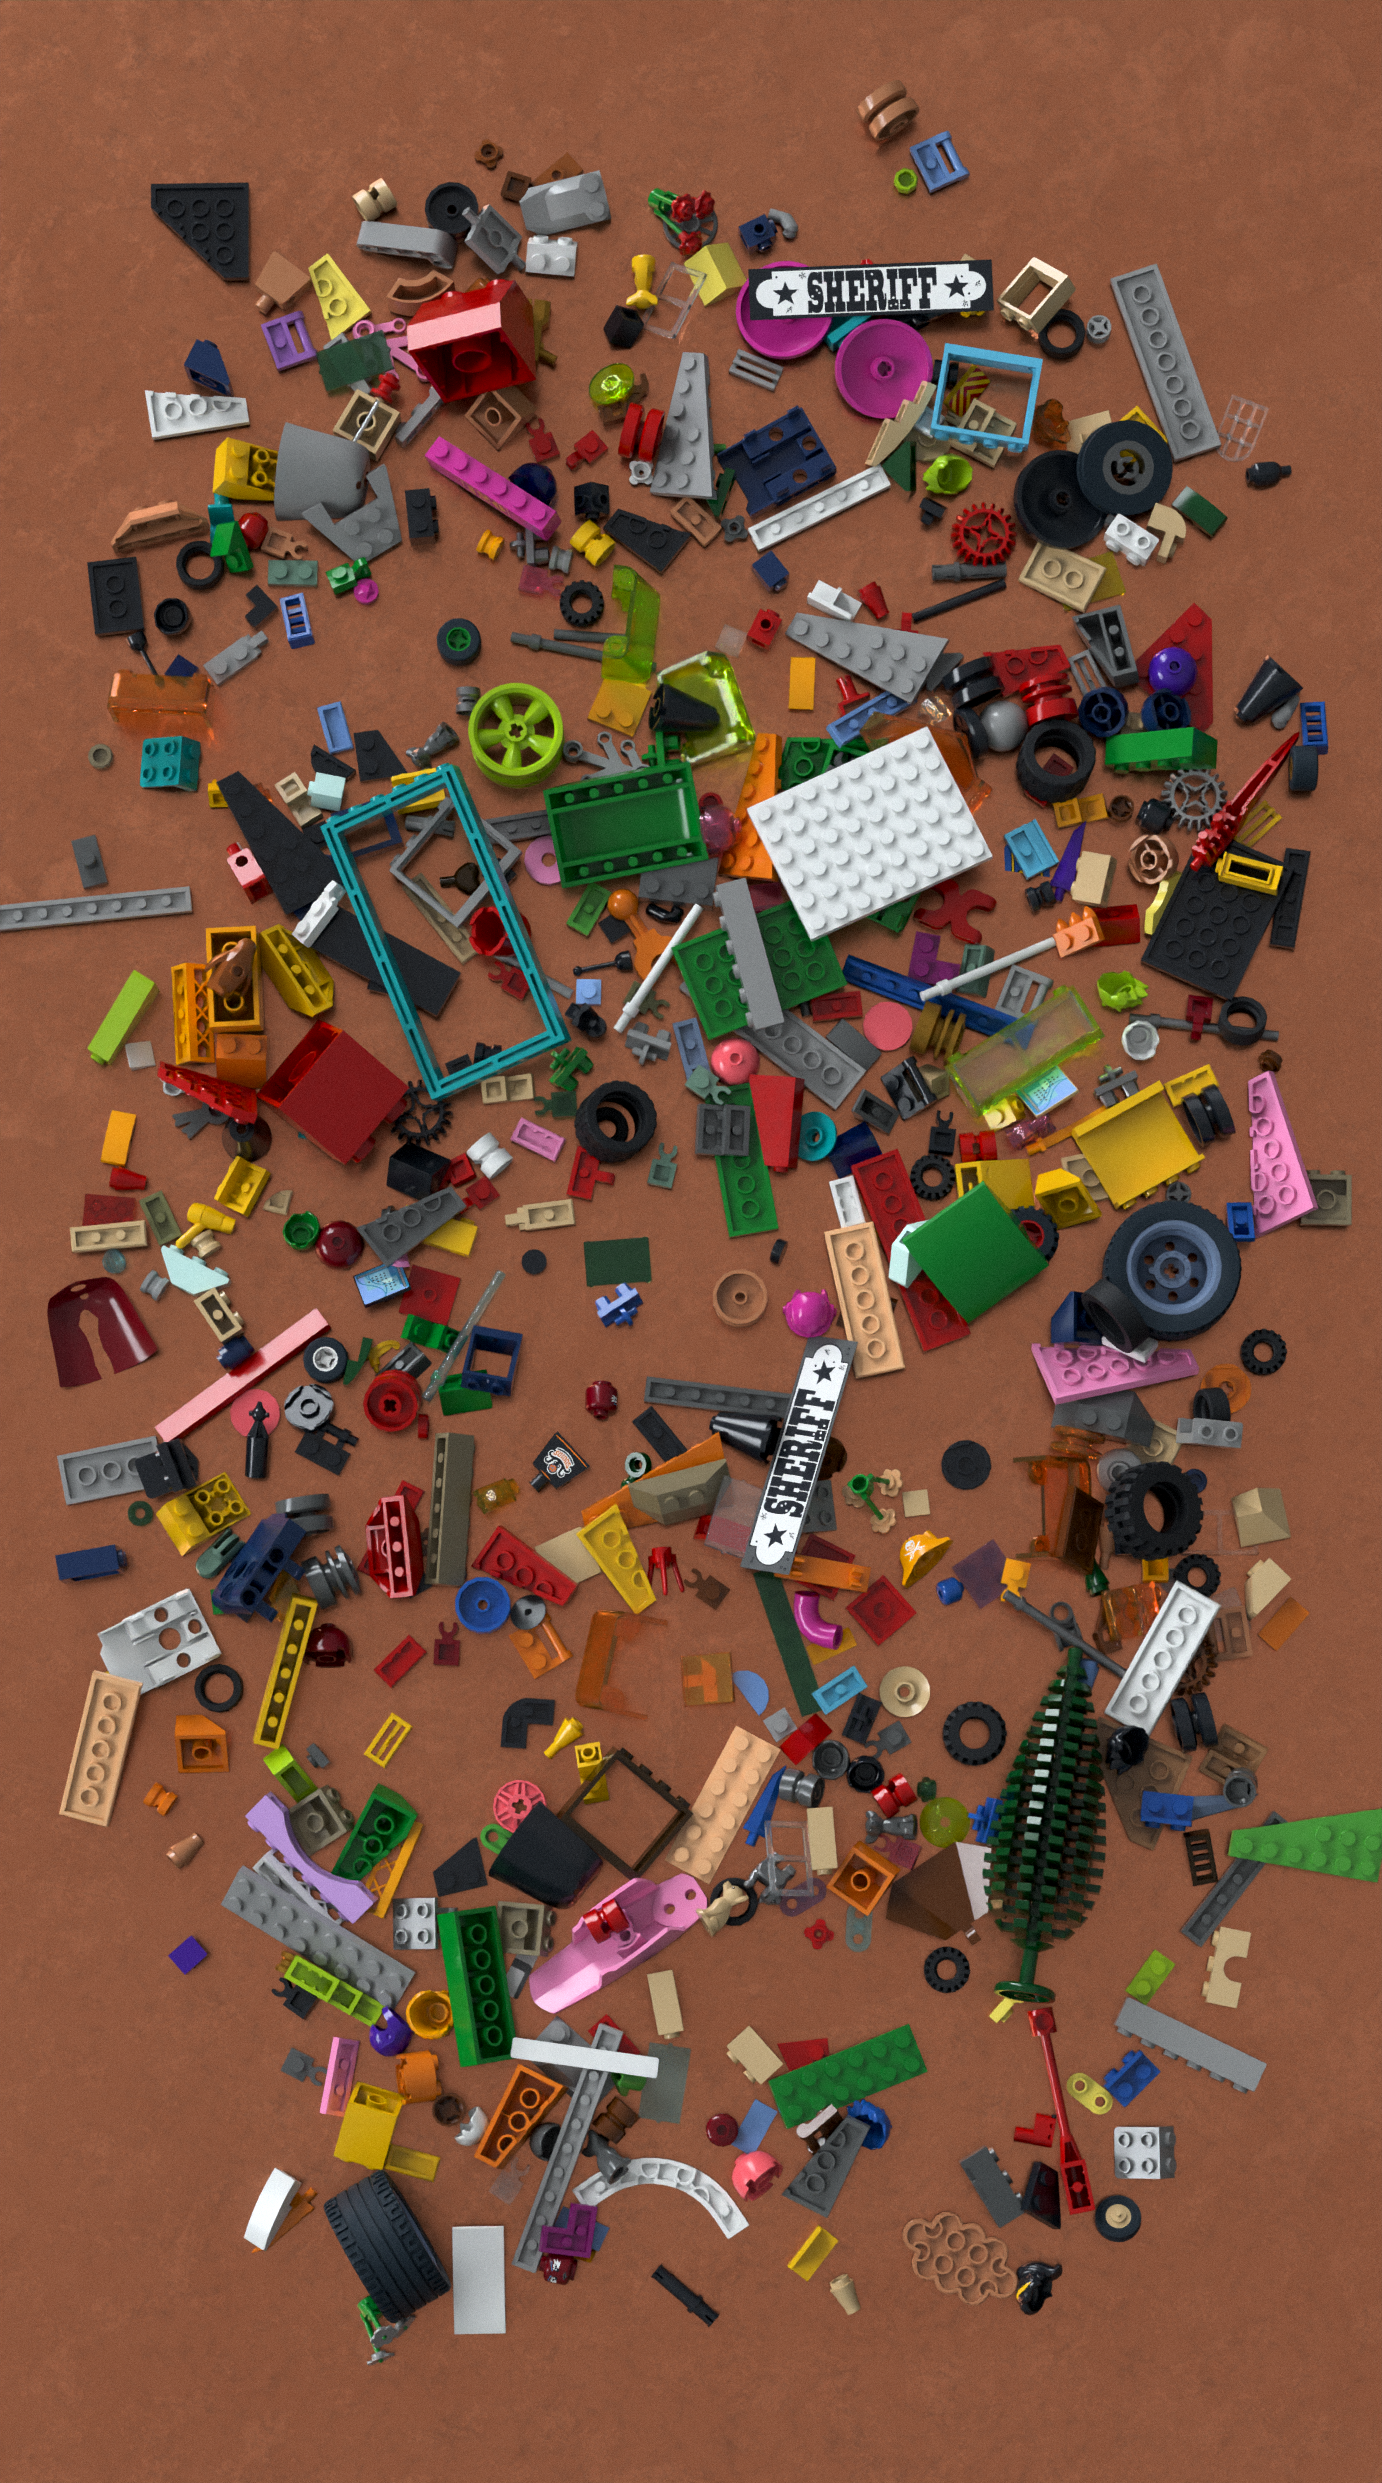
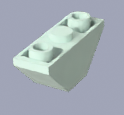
M928 1220L906 1225L892 1244L889 1278L906 1288L910 1286L922 1268L904 1245L902 1239Z
M172 1244L169 1248L164 1245L162 1246L161 1252L173 1286L198 1297L214 1287L216 1290H220L231 1285L232 1281L227 1278L229 1273L215 1267L213 1271L205 1267L207 1262L196 1256L190 1259L183 1255L184 1251Z

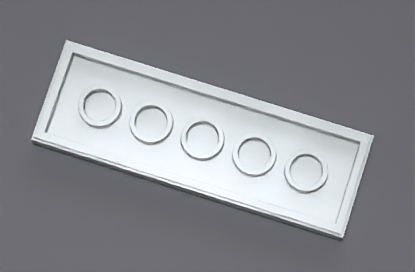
M1177 1580L1104 1713L1126 1726L1144 1728L1145 1733L1150 1737L1222 1605Z

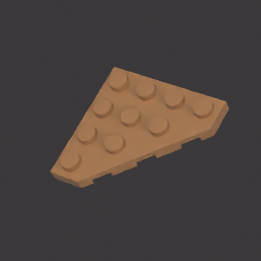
M1099 1716L1097 1720L1098 1729H1094L1092 1732L1100 1740V1746L1096 1748L1102 1754V1763L1099 1766L1103 1770L1105 1781L1130 1841L1154 1850L1165 1824H1160V1828L1145 1827V1822L1139 1821L1142 1792L1151 1791L1177 1795L1193 1757L1149 1738V1747L1145 1753L1144 1760L1140 1764L1132 1766L1127 1772L1118 1775L1117 1769L1110 1770V1764H1106L1105 1761L1108 1749L1107 1739L1121 1725Z

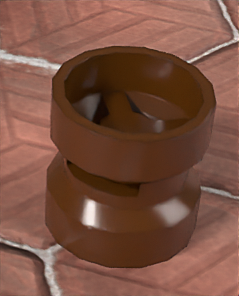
M1126 795L1115 796L1108 808L1109 818L1118 824L1126 823L1132 817L1134 803Z

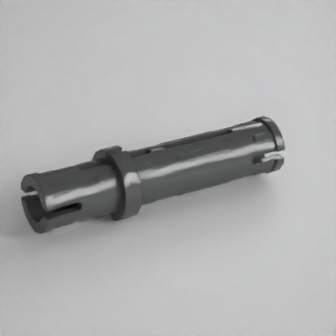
M959 561L948 565H932V581L954 579L956 582L966 578L1007 577L1006 561L997 562L996 566H993L991 562H987V567H983L982 563H978L977 566H973V563L959 564Z

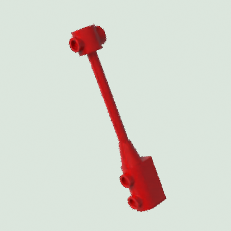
M1046 2007L1027 2011L1032 2037L1040 2036L1058 2119L1061 2134L1059 2167L1069 2214L1073 2215L1096 2210L1086 2162L1082 2158L1075 2139L1070 2132L1050 2033L1057 2032L1053 2008Z

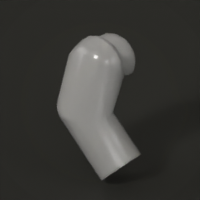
M771 208L768 220L772 219L773 222L782 225L784 237L794 238L798 231V225L793 216Z
M1297 695L1286 701L1273 713L1271 721L1274 727L1281 729L1287 725V720L1291 718L1300 701Z

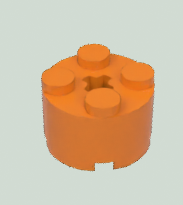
M429 2050L396 2055V2059H400V2064L395 2065L398 2093H404L405 2097L404 2100H401L402 2104L408 2105L435 2101L436 2096L441 2095V2083L439 2080H436L435 2070H438L439 2067L437 2055H431Z

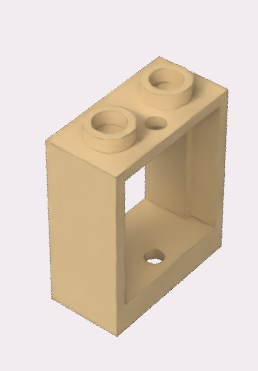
M1033 257L996 301L1002 309L1000 313L1007 320L1012 321L1014 319L1025 330L1031 329L1039 334L1076 291V288L1068 275ZM1040 280L1053 287L1051 292L1031 315L1017 308Z
M833 1808L807 1809L812 1871H817V1875L833 1874V1869L838 1868Z
M673 1970L647 1974L658 2035H664L665 2039L680 2037L679 2031H684Z

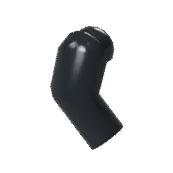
M650 903L645 913L659 921L678 923L682 920L681 917L684 915V910L678 906H673L669 912Z

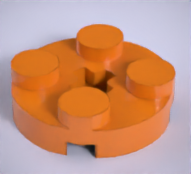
M1219 1364L1205 1374L1201 1381L1200 1389L1222 1387L1223 1382H1228V1386L1233 1388V1391L1229 1392L1227 1396L1230 1411L1233 1414L1242 1409L1249 1400L1251 1383L1248 1376L1239 1367L1233 1364Z

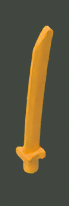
M1102 1106L1071 1125L1043 1139L1041 1137L1036 1139L1035 1143L1025 1147L1028 1155H1033L1039 1151L1040 1153L1046 1152V1148L1072 1136L1071 1132L1075 1127L1107 1109L1105 1106Z

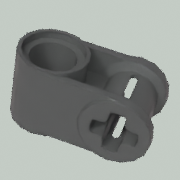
M1063 1601L1052 1604L1048 1612L1049 1617L1083 1640L1071 1606ZM1057 1606L1066 1608L1067 1617L1064 1620L1055 1618L1054 1610ZM1053 1632L1060 1652L1065 1647L1071 1646L1070 1643Z

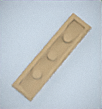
M422 873L411 879L455 916ZM406 885L402 886L403 891L462 965L478 954L469 941L471 934L464 926L458 930Z

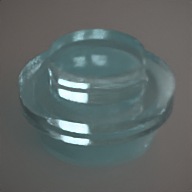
M112 1249L105 1253L102 1264L109 1273H120L126 1268V1259L119 1250Z

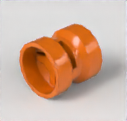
M156 1782L148 1792L143 1803L148 1807H157V1812L165 1817L178 1796L173 1792L166 1793L164 1786Z

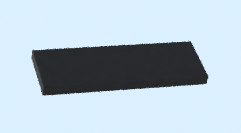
M337 905L338 911L309 948L386 989L357 916ZM385 932L414 1005L438 1017L460 978L461 972Z

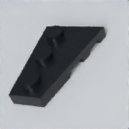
M617 509L603 527L605 532L660 574L664 572L692 536L691 533L681 532L668 525L649 521L644 517L621 509Z

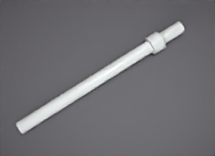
M695 903L631 1002H627L622 1009L623 1014L613 1029L622 1033L631 1018L636 1017L640 1011L638 1009L672 958L673 952L671 948L681 944L703 911L701 906Z
M1051 937L953 979L939 981L936 983V986L920 992V997L922 1001H926L938 995L945 996L952 993V989L1055 947L1056 942Z

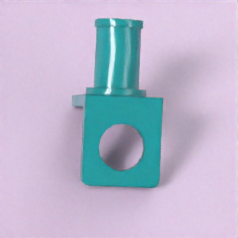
M215 493L214 504L208 505L211 544H213L218 524L235 521L233 505L229 504V497Z

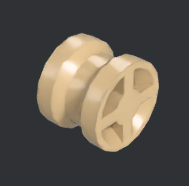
M211 1229L199 1234L190 1242L193 1247L198 1249L200 1259L209 1257L222 1247L219 1241H215L213 1238L214 1233Z

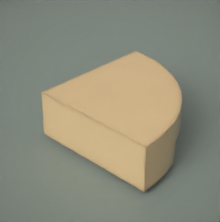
M283 1190L272 1195L265 1202L263 1210L288 1216L293 1191Z

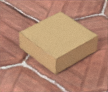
M927 1489L902 1492L905 1518L930 1515Z

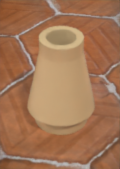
M848 2274L838 2276L829 2283L831 2286L830 2292L845 2309L847 2315L861 2309L853 2279L849 2278Z

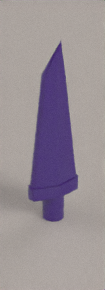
M1086 821L1073 831L1053 879L1050 881L1051 887L1056 888L1054 895L1057 902L1063 901L1066 891L1071 892L1072 883L1075 881L1077 873L1076 864L1080 857Z

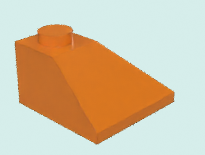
M176 1715L175 1745L178 1773L229 1772L226 1731L203 1715Z

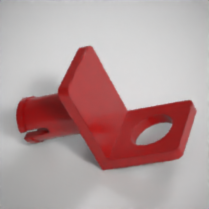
M850 674L845 675L844 680L842 677L836 680L844 698L842 702L838 703L837 707L840 717L846 715V709L870 700L869 692L857 693Z

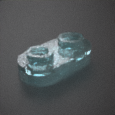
M850 1905L847 1909L845 1941L849 1949L861 1952L866 1950L871 1942L872 1912L869 1916L864 1914L863 1918L858 1919L855 1916L857 1909ZM856 1934H860L863 1937L861 1944L854 1943L853 1937Z

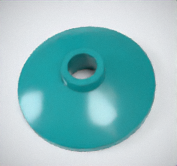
M814 1111L806 1113L801 1117L798 1156L807 1161L821 1160L833 1150L837 1140V1129L835 1123L828 1115ZM817 1134H820V1138L816 1142L815 1137Z

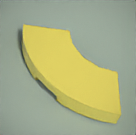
M1176 871L1172 877L1160 882L1154 902L1146 910L1145 933L1153 935L1182 875L1181 872Z

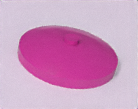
M780 261L768 264L760 269L809 266L794 261ZM749 278L741 288L736 304L737 323L745 340L759 353L775 359H793L814 350L829 333L834 317L750 320Z
M877 319L861 324L846 336L836 356L835 378L840 393L851 407L869 417L881 419L895 418L903 399L913 402L922 380L930 383L932 381L933 362L928 345L915 329L900 321Z

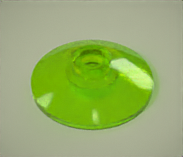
M623 363L610 364L602 368L594 375L590 382V397L599 404H611L622 399L633 386L634 373L632 369Z
M950 1797L936 1798L930 1801L921 1812L919 1821L921 1832L929 1843L940 1848H946L955 1841L962 1842L970 1828L969 1813L965 1806L956 1799ZM943 1817H947L950 1820L948 1827H943L940 1824V1820Z

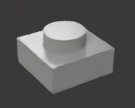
M785 1708L763 1720L776 1742L798 1729Z

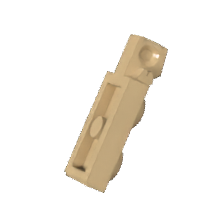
M567 1199L523 1205V1207L517 1208V1214L505 1215L506 1227L519 1225L520 1231H531L576 1225L573 1200Z

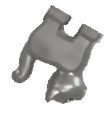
M777 1852L768 1855L764 1861L759 1863L750 1873L749 1879L744 1882L745 1888L753 1887L757 1880L766 1886L760 1895L758 1904L779 1905L782 1902L781 1891L786 1886L788 1880L795 1876L796 1870L790 1864L783 1870L776 1866L783 1861V1858Z

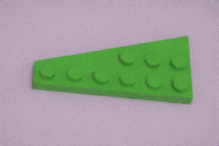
M1382 1808L1232 1830L1228 1856L1378 1883L1382 1860Z

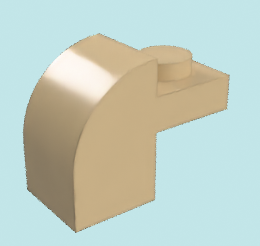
M1155 503L1146 528L1147 532L1164 538L1156 561L1165 564L1168 557L1173 558L1177 544L1173 543V541L1183 545L1186 536V525L1182 516L1176 510Z

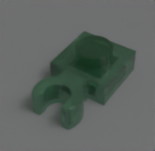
M576 1091L551 1092V1100H547L542 1096L534 1098V1103L541 1102L544 1104L542 1110L535 1111L536 1116H544L552 1111L553 1118L576 1117Z

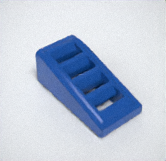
M299 593L279 598L291 649L314 644L315 640L304 594ZM301 604V607L287 610L289 606ZM303 614V616L289 619L291 616ZM304 623H305V626H301V627H297V628H293V629H292V626H296V625H300V624H304Z
M1325 701L1300 703L1302 746H1315L1318 755L1327 754L1328 735ZM1320 712V715L1306 716V713ZM1310 722H1321V724L1307 725ZM1321 732L1319 735H1308V733Z

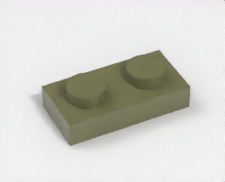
M162 1190L139 1200L160 1247L182 1236Z

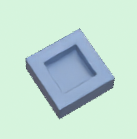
M576 979V1004L583 1005L586 1003L590 1006H601L602 981L600 979Z

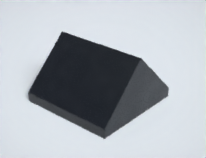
M405 1143L389 1158L386 1186L420 1201L437 1192L452 1161L423 1147H417L414 1143L410 1146Z

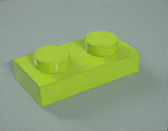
M1154 1949L1125 1991L1142 2004L1147 2005L1176 1964Z

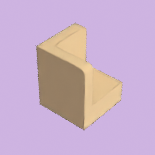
M929 1064L918 1068L931 1093H935L938 1100L950 1094L948 1071ZM910 1075V1078L912 1079L916 1089L918 1090L921 1098L923 1099L918 1087L916 1086L912 1076Z

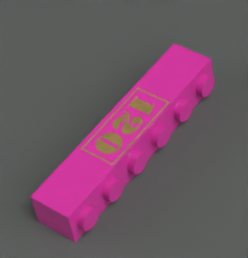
M440 436L425 454L430 467L545 541H548L560 525L561 520L554 509Z

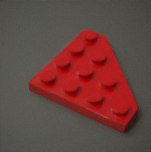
M1193 603L1135 661L1140 681L1135 684L1149 697L1152 693L1156 692L1150 685L1148 676L1149 664L1154 655L1169 647L1182 648L1189 652L1196 662L1198 673L1192 689L1180 698L1186 699L1191 710V722L1186 728L1195 727L1205 732L1213 724L1212 619Z
M160 1061L157 1076L163 1082L172 1084L185 1091V1094L205 1102L210 1108L233 1117V1120L237 1123L247 1125L250 1122L255 1124L257 1118L256 1089Z

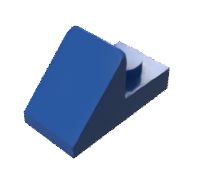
M1252 1202L1226 1203L1227 1226L1229 1232L1233 1234L1234 1240L1236 1242H1255Z

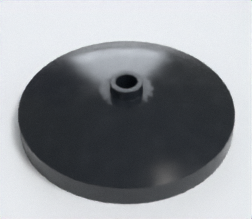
M1066 450L1045 452L1032 459L1020 472L1014 488V507L1022 527L1034 540L1053 549H1072L1087 543L1098 534L1108 515L1093 506L1083 494L1077 478V459L1079 454Z

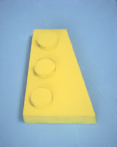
M328 253L308 268L323 310L331 340L342 332H348L357 322L365 319L372 313Z

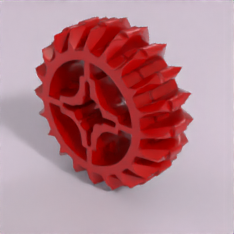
M985 502L981 503V509H978L976 504H972V512L964 508L963 515L965 517L957 515L956 521L959 524H952V529L956 532L951 533V539L957 540L952 544V548L959 549L957 556L962 557L966 555L964 563L967 564L970 560H973V566H977L978 562H981L983 567H987V562H991L993 566H996V559L999 562H1004V555L1011 556L1012 551L1010 548L1016 547V542L1011 540L1017 538V532L1012 531L1016 528V524L1013 522L1008 523L1011 520V515L1007 514L1003 517L1004 508L1002 507L998 512L994 511V503L991 504L990 509H986ZM985 518L980 526L972 525L968 527L972 521ZM992 521H995L1001 527L1004 537L999 536V533L992 529ZM988 526L986 540H983L982 545H980L982 532ZM964 534L976 542L977 547L975 551L967 545ZM1001 545L993 552L983 553L987 546Z

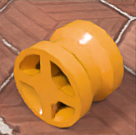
M487 529L482 535L476 551L486 553L490 559L495 560L504 545L505 538L502 536L496 537L492 531Z

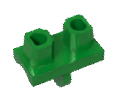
M655 732L657 753L655 745H648V753L642 755V761L649 762L650 767L656 766V762L658 765L682 762L680 758H669V752L681 750V739L679 736Z
M578 1046L570 1055V1051L567 1048H564L560 1054L554 1050L550 1054L555 1060L549 1067L554 1071L556 1070V1072L548 1081L570 1092L573 1091L579 1082L570 1075L572 1071L577 1068L583 1074H586L594 1065L589 1057L586 1056L588 1052Z

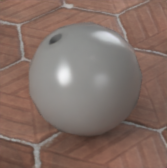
M1007 700L995 701L986 706L979 715L986 730L989 748L1010 751L1018 747L1026 737L1028 720L1025 712L1015 703Z

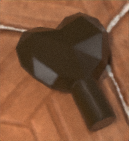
M467 862L457 869L454 876L440 877L441 887L455 885L460 891L472 895L481 885L477 878L479 867L475 863Z

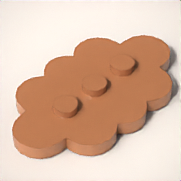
M942 2212L936 2215L932 2222L918 2218L909 2221L904 2226L902 2239L905 2245L915 2252L912 2258L914 2273L920 2279L926 2281L934 2280L937 2289L941 2293L947 2295L957 2293L960 2300L965 2304L977 2306L984 2303L989 2295L998 2299H1007L1016 2292L1018 2277L1015 2271L1006 2265L1009 2257L1006 2244L999 2238L986 2237L984 2229L979 2224H963L961 2218L955 2213Z

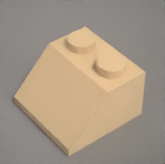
M1270 1558L1265 1562L1260 1559L1246 1573L1249 1578L1245 1582L1246 1615L1249 1621L1258 1615L1291 1580Z

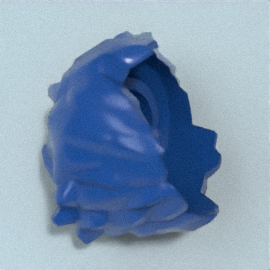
M862 2099L861 2103L855 2100L853 2107L847 2106L848 2115L871 2126L862 2146L870 2150L882 2148L888 2140L892 2128L891 2121L886 2115L885 2110L874 2106L865 2099Z

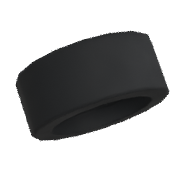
M1059 309L1038 334L1041 348L1053 358L1065 359L1072 357L1083 346L1086 332L1084 322L1079 315L1071 310ZM1055 321H1068L1074 326L1076 339L1073 344L1064 348L1051 344L1048 340L1047 332L1050 325Z
M193 541L186 544L180 550L176 558V568L180 579L186 586L195 590H205L213 587L220 581L224 571V563L221 556L212 557L214 560V570L207 578L195 579L187 573L185 568L186 561L192 553L202 551L210 555L211 543Z
M1245 996L1234 997L1232 1001H1226L1221 1008L1218 1021L1219 1032L1224 1039L1232 1044L1240 1046L1251 1045L1263 1036L1267 1021L1266 1010L1261 1003L1253 998ZM1235 1012L1248 1013L1257 1021V1026L1250 1030L1237 1029L1228 1021V1016Z
M1214 1387L1198 1390L1193 1402L1194 1418L1231 1421L1230 1405L1223 1389Z
M222 1664L209 1665L203 1669L197 1676L194 1686L195 1696L199 1703L209 1711L218 1713L229 1711L237 1706L242 1698L244 1689L239 1674L231 1667ZM213 1674H225L233 1682V1694L229 1700L223 1703H214L205 1695V1682Z
M727 1878L719 1882L713 1889L710 1905L715 1899L720 1898L725 1882L729 1881L731 1885L742 1888L749 1897L748 1908L744 1914L738 1917L729 1916L725 1923L730 1926L742 1925L748 1922L756 1912L758 1906L757 1894L753 1887H744L746 1880Z

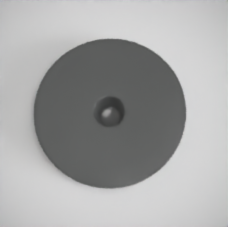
M526 1595L517 1600L511 1610L512 1623L522 1630H529L538 1626L546 1614L544 1601L536 1595Z

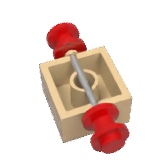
M386 373V375L380 374L378 380L381 382L379 387L371 389L370 393L375 398L357 389L333 429L334 436L365 446L369 451V458L378 461L402 420L399 411L386 405H391L393 402L390 397L392 392L399 391L401 388L398 384L399 379L389 373Z

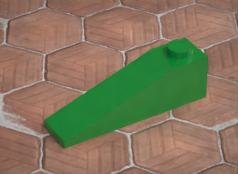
M378 1783L367 1801L331 1874L349 1880L360 1881L393 1848L407 1837L418 1813L400 1794Z

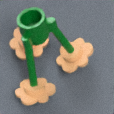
M886 1469L883 1473L884 1475L876 1477L871 1473L867 1477L863 1474H858L842 1489V1495L846 1497L845 1503L847 1505L853 1504L856 1508H861L866 1502L875 1515L870 1518L874 1532L880 1531L885 1534L897 1522L895 1519L896 1512L893 1509H888L887 1511L885 1509L878 1510L870 1499V1495L874 1491V1482H877L878 1486L881 1487L883 1495L891 1497L898 1495L899 1488L903 1487V1481L900 1480L901 1472L896 1469L892 1471Z

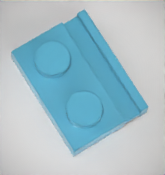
M1036 819L1003 836L1027 880L1059 864L1057 856Z

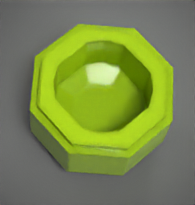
M903 168L896 172L894 186L898 192L909 194L916 190L918 177L914 170Z

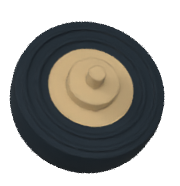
M1121 2195L1110 2196L1099 2204L1095 2213V2224L1099 2233L1104 2238L1113 2242H1124L1133 2238L1139 2231L1141 2212L1137 2204L1130 2198Z

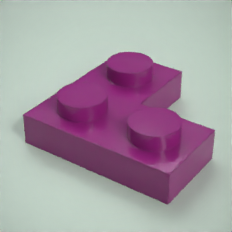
M916 931L908 977L931 986H936V983L939 981L958 977L960 964L936 960L941 936Z
M571 2203L567 2228L542 2225L538 2251L590 2258L598 2207Z

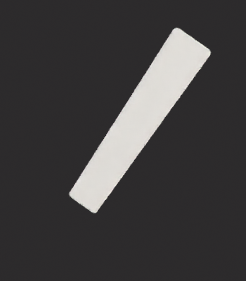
M516 2037L513 2038L511 2057L517 2059L656 2078L659 2059L656 2057Z

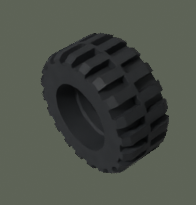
M1153 1461L1128 1468L1115 1478L1116 1482H1112L1108 1489L1110 1495H1106L1105 1504H1107L1105 1518H1108L1109 1521L1107 1525L1108 1530L1113 1532V1539L1116 1544H1121V1549L1125 1553H1132L1133 1558L1154 1561L1183 1553L1196 1541L1197 1536L1195 1534H1199L1202 1524H1200V1520H1203L1204 1511H1201L1200 1505H1203L1202 1498L1198 1497L1197 1491L1199 1490L1196 1484L1190 1482L1192 1478L1186 1472L1181 1473L1182 1469L1180 1467L1171 1465L1169 1462ZM1148 1490L1159 1498L1164 1509V1524L1160 1532L1156 1531L1149 1524L1144 1513V1498Z

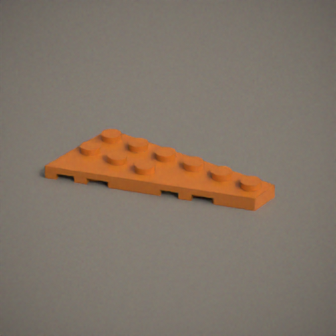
M758 733L718 871V874L722 876L778 882V873L775 872V867L747 813V808L777 795L778 789H781V780L778 779V768L782 765V737L777 734Z
M719 1432L713 1434L706 1441L694 1445L680 1456H675L642 1475V1478L635 1482L725 1459ZM628 1484L616 1493L604 1497L581 1511L584 1526H587L614 1504H617L626 1528L658 1522L633 1506ZM730 1484L716 1509L734 1505Z

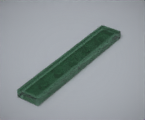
M759 1571L753 1573L801 1716L805 1717L822 1711L811 1694L819 1689L782 1580L779 1577H774L773 1572Z

